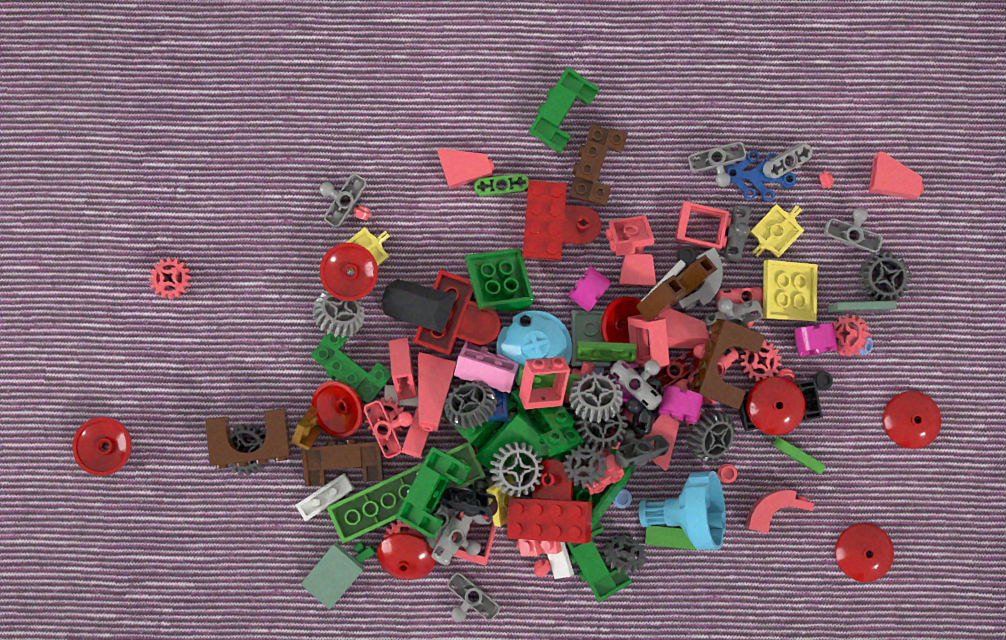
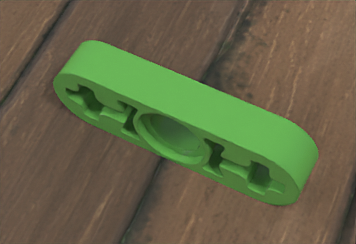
M524 174L480 178L475 182L474 189L476 194L481 197L521 193L528 189L529 179ZM509 179H512V183H517L518 179H522V182H526V184H523L522 188H519V185H513V189H510ZM494 181V191H491V187L485 188V192H481V189L477 188L480 187L481 183H484L485 186H491L490 182ZM498 181H505L507 188L505 190L497 189L496 184Z
M777 437L772 445L777 450L819 475L823 473L826 467L781 438Z

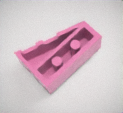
M466 341L459 354L454 376H458L463 380H475L477 383L482 381L484 384H488V386L496 388L501 392L510 393L519 364L499 353L497 356L488 352V348L485 346L480 348Z

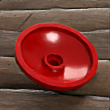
M356 243L338 244L332 247L321 261V282L326 291L337 299L344 301L361 299L371 292L377 282V262L372 253L362 245ZM349 268H352L354 270L353 275H349L347 273V270Z
M622 296L616 298L607 306L601 319V335L604 342L630 344L627 317L641 314L636 308L641 302L639 299L631 296Z
M768 377L760 380L751 388L746 400V410L750 421L757 429L770 435H782L794 430L802 421L805 413V399L799 387L792 381L783 377ZM777 402L782 404L781 409L776 408Z
M335 380L323 383L316 389L312 397V406L318 408L316 416L318 417L317 424L327 434L339 438L355 433L363 420V406L356 391L348 384Z
M906 391L895 395L887 403L883 412V426L889 438L897 445L909 449L922 448L929 445L939 434L942 423L941 413L934 400L926 394L917 391ZM916 416L919 418L918 423H915L914 418Z
M97 417L85 422L77 430L72 444V451L77 464L84 471L97 476L110 475L120 470L128 461L132 450L131 437L126 427L119 421L109 417ZM106 442L109 444V448L107 450L104 448V444Z
M857 523L846 528L838 537L835 545V558L839 568L848 577L860 582H871L880 579L889 571L894 559V548L890 537L884 530L873 524ZM868 550L871 551L870 557H866V552Z
M399 532L391 534L381 541L377 550V559L380 566L388 574L398 579L417 580L423 578L432 571L435 565V560L432 558L433 549L428 541L413 533Z

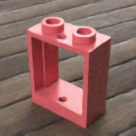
M684 201L681 206L674 241L706 249L715 248L716 251H719L726 245L727 236H725V230L730 226L731 217H728L730 211ZM690 211L720 218L715 243L685 237Z
M642 314L627 317L630 344H636L635 362L632 363L645 367L647 361L656 360L660 365V369H662V366L669 365L666 319L655 317L648 322Z
M564 357L526 360L519 393L524 409L562 406L570 368ZM556 373L553 387L532 389L534 375Z
M460 512L458 520L461 521L464 513ZM481 515L485 520L489 518V516ZM493 519L484 555L478 553L475 556L467 554L465 549L459 548L453 556L486 566L497 526H494ZM456 532L454 533L452 541H455L457 538Z

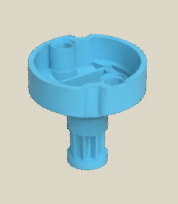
M543 311L522 312L514 316L513 324L509 327H503L499 334L497 354L499 353L519 364L515 377L516 382L520 365L525 366L526 360L564 357L569 365L572 356L570 334L564 324L549 313ZM526 316L530 318L531 324L529 326H522L520 319Z
M714 471L692 472L678 498H667L665 501L659 502L641 500L639 503V520L642 527H650L652 524L680 526L697 550L721 549L723 534H725L726 513L723 490L718 475Z

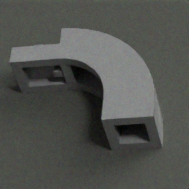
M715 248L697 256L695 261L706 254L717 270L701 284L697 292L676 303L679 310L685 308L686 311L696 306L695 301H697L699 307H702L717 294L722 283L723 268Z

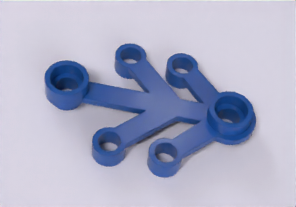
M750 151L745 160L741 161L738 165L730 164L724 168L727 174L731 170L735 172L734 177L730 176V183H735L746 200H752L756 196V191L753 188H748L742 179L749 180L762 195V199L765 202H771L775 198V193L772 190H768L761 181L780 183L784 188H791L795 185L796 176L791 172H787L778 178H768L764 173H761L764 164L769 161V156L776 157V153H769L765 160L750 172L742 170L750 163H755L759 159L757 151ZM750 154H754L756 159L752 160ZM786 177H791L792 182H787ZM747 191H751L753 196L748 197ZM770 193L771 199H767L765 194Z

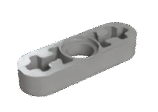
M797 144L767 161L763 167L764 175L768 178H778L808 161L812 156L811 146L808 144ZM787 156H790L791 163L789 166H786L785 164V158ZM773 166H779L773 170V173H771Z

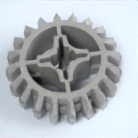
M325 292L314 303L312 310L313 319L316 320L317 326H321V331H327V335L332 333L334 337L340 335L342 338L345 335L350 337L353 333L356 334L363 325L365 319L364 307H361L362 302L340 300Z
M593 370L591 375L585 372L583 377L579 376L577 381L572 383L569 401L571 402L572 409H576V415L582 414V419L588 417L590 422L596 419L599 423L601 418L607 421L609 417L613 418L615 413L619 412L623 402V393L620 391V385L616 384V379L610 380V375L608 374L605 377L602 371L599 375H596Z
M513 442L511 447L507 443L505 444L506 451L500 447L499 452L501 455L496 453L493 455L497 458V461L490 462V464L495 465V468H491L490 472L496 473V475L492 476L491 479L493 481L498 480L495 486L497 488L502 486L501 492L503 493L508 490V495L512 496L515 492L516 496L519 497L522 490L527 495V488L534 491L533 483L540 484V481L536 478L537 476H543L542 473H538V470L544 469V466L538 465L542 458H535L538 455V451L531 452L533 447L530 445L526 447V444L523 442L518 445V442ZM519 453H523L529 459L530 465L522 463ZM513 454L510 464L503 466L506 458ZM515 465L524 468V469H520V471H518V473L509 470V469H513L514 467H516ZM530 472L527 480L521 484L523 475ZM503 473L511 474L514 485H510L504 479Z

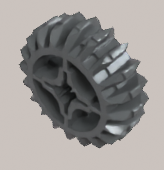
M880 252L878 255H871V259L867 258L865 260L866 264L861 265L864 271L858 273L860 276H863L862 279L858 280L859 283H864L861 290L867 289L865 296L872 294V301H875L877 298L878 301H897L899 297L905 296L904 291L910 289L906 284L912 282L910 279H907L912 274L911 272H906L909 266H903L905 259L898 261L899 255L896 254L892 257L891 252H887L886 255L884 252ZM882 263L891 265L895 270H889ZM875 267L876 277L872 280V271ZM891 274V276L887 277L888 279L878 281L882 276ZM898 275V283L895 288L894 278ZM875 285H881L888 293L880 291Z
M474 380L472 383L467 381L465 385L460 384V387L457 389L453 388V393H448V398L445 399L446 405L444 410L447 419L453 426L459 429L464 428L466 431L469 427L475 429L477 425L482 427V423L484 421L488 422V417H494L493 412L497 410V399L494 391L488 384H484L482 381L477 383Z
M622 409L607 421L601 418L600 422L604 425L603 428L600 425L598 426L596 419L590 422L586 421L587 417L582 419V414L576 415L575 419L577 421L574 423V426L578 428L576 432L581 434V438L586 441L584 446L591 444V449L594 446H598L599 451H603L604 447L607 451L611 450V447L616 448L618 442L621 443L623 441L622 436L627 433L624 430L627 427V423L623 422L626 416H620ZM615 429L612 437L604 439L606 431Z
M717 410L706 411L705 414H700V419H697V423L691 426L692 431L688 432L690 438L687 441L689 442L688 448L691 450V453L701 461L710 463L718 461L719 458H724V453H729L728 449L733 447L732 441L736 440L734 435L737 431L734 429L736 425L733 423V419L724 412Z
M243 423L241 424V430L235 425L234 432L230 430L232 442L238 438V450L242 451L243 446H253L248 451L251 453L259 448V446H262L265 441L263 437L266 435V431H262L259 434L261 427L257 426L253 430V424H249L246 427V424ZM243 434H251L258 441L249 443L243 437ZM248 461L249 466L236 467V463L228 464V468L233 466L231 472L235 473L238 470V475L240 476L243 475L244 470L246 476L251 475V470L256 474L258 473V468L262 470L265 467L263 464H256L255 461Z

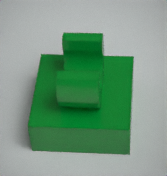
M362 541L354 546L359 553L355 557L359 563H362L376 552L373 545L366 548Z

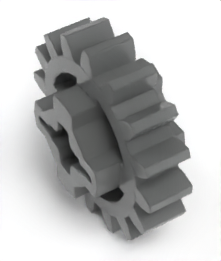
M586 444L585 449H582L580 445H578L577 451L571 449V456L566 455L567 461L563 462L564 468H566L564 473L569 475L568 481L574 480V486L576 487L579 483L582 484L583 489H585L586 484H589L591 488L593 487V482L600 484L599 477L605 478V472L603 471H607V465H605L607 463L606 457H602V451L596 453V447L594 446L592 449H589L588 444ZM574 461H575V462H576V465L574 466V469L572 470V465H573V463H574ZM597 463H598V464H599V467H598V470H597V472H596V471H595V467L597 466Z
M616 534L614 539L610 537L608 543L606 542L603 555L607 557L606 563H612L611 569L616 567L618 568V573L624 570L625 574H628L630 570L634 574L637 569L641 570L645 564L647 551H643L645 546L639 545V539L634 541L632 535L626 538L625 534L622 537Z

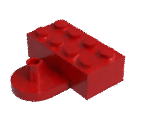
M528 181L523 259L560 262L562 244L586 245L598 237L601 230V220L593 209L584 206L565 205L567 183Z
M439 270L433 289L455 295V302L443 333L419 326L413 343L451 356L457 338L476 345H486L494 341L500 332L501 326L494 310L478 309L477 303L471 301L474 294L471 280Z
M556 459L543 461L539 465L544 466V469L538 470V473H542L543 476H537L536 478L540 481L539 485L533 483L535 490L532 491V498H508L507 539L584 544L591 542L592 501L573 500V481H568L569 475L564 473L566 468H564L563 461Z

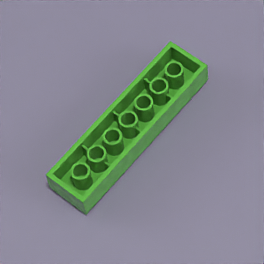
M470 442L445 452L469 465L471 469L462 485L449 480L444 491L450 487L461 489L474 483L479 478L486 477L481 463L475 458L476 452ZM423 463L326 507L342 544L395 520L407 496V491L412 486L417 472Z

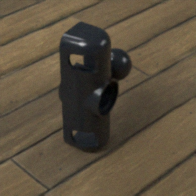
M650 376L646 382L651 384V387L661 394L662 381ZM650 391L655 397L658 395L655 391ZM629 399L626 402V409L634 414L631 430L638 434L649 435L652 431L654 418L659 414L660 404L654 410H649L638 399ZM644 399L642 400L646 406L649 405ZM637 421L642 422L640 429L636 427Z
M483 478L475 480L472 490L450 487L441 496V501L445 508L462 511L468 517H473L477 514L491 517L498 510L496 496L485 493L489 485ZM454 492H458L460 494L458 496L459 501H455ZM488 498H491V499H493V501H492L491 504L488 506V504H489Z

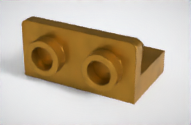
M310 406L298 423L291 443L300 448L310 450L322 432V429L315 425L318 420L316 416L318 408Z

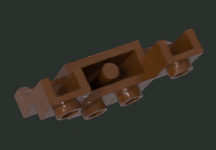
M591 124L585 145H581L578 156H581L580 162H575L572 173L576 175L569 198L606 207L612 187L597 183L607 149L622 153L628 135L627 132Z
M346 440L344 445H338L337 441L326 442V446L311 447L310 450L301 448L305 487L326 485L325 470L362 467L363 482L384 480L381 448L378 442L357 443V440Z

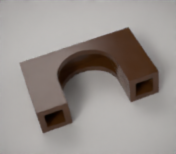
M706 254L703 255L677 278L675 275H672L663 281L636 308L648 322L692 293L717 270L716 266Z
M716 319L711 328L710 339L705 344L704 356L698 364V373L692 381L691 391L729 407L740 409L746 391L729 385L721 379L718 373L719 358L726 349L734 346L750 353L759 354L765 335L724 319Z
M287 409L264 411L266 438L262 446L251 453L242 452L234 446L231 439L229 417L205 419L210 466H216L217 470L228 468V464L236 463V467L247 466L248 461L263 464L268 463L267 459L275 458V462L287 460V456H292Z

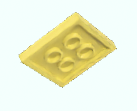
M775 260L764 261V319L817 321V264Z

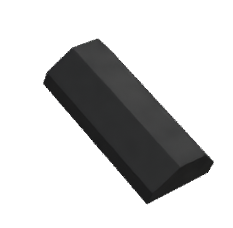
M397 279L386 286L381 302L385 315L443 333L456 296Z
M815 379L796 382L795 384L799 387L805 399V413L802 421L823 418ZM750 391L745 392L740 409H738L745 431L757 429L750 421L746 410V400ZM777 402L776 408L781 409L782 404Z

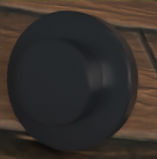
M689 246L681 247L677 252V260H682L685 265L692 264L696 259L694 249Z
M819 371L813 377L819 390H827L832 386L833 378L826 371Z

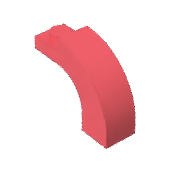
M780 489L768 492L761 496L751 507L745 527L768 533L771 518L780 508L792 506L813 511L814 503L808 502L809 498L798 495L797 499H795L797 491Z

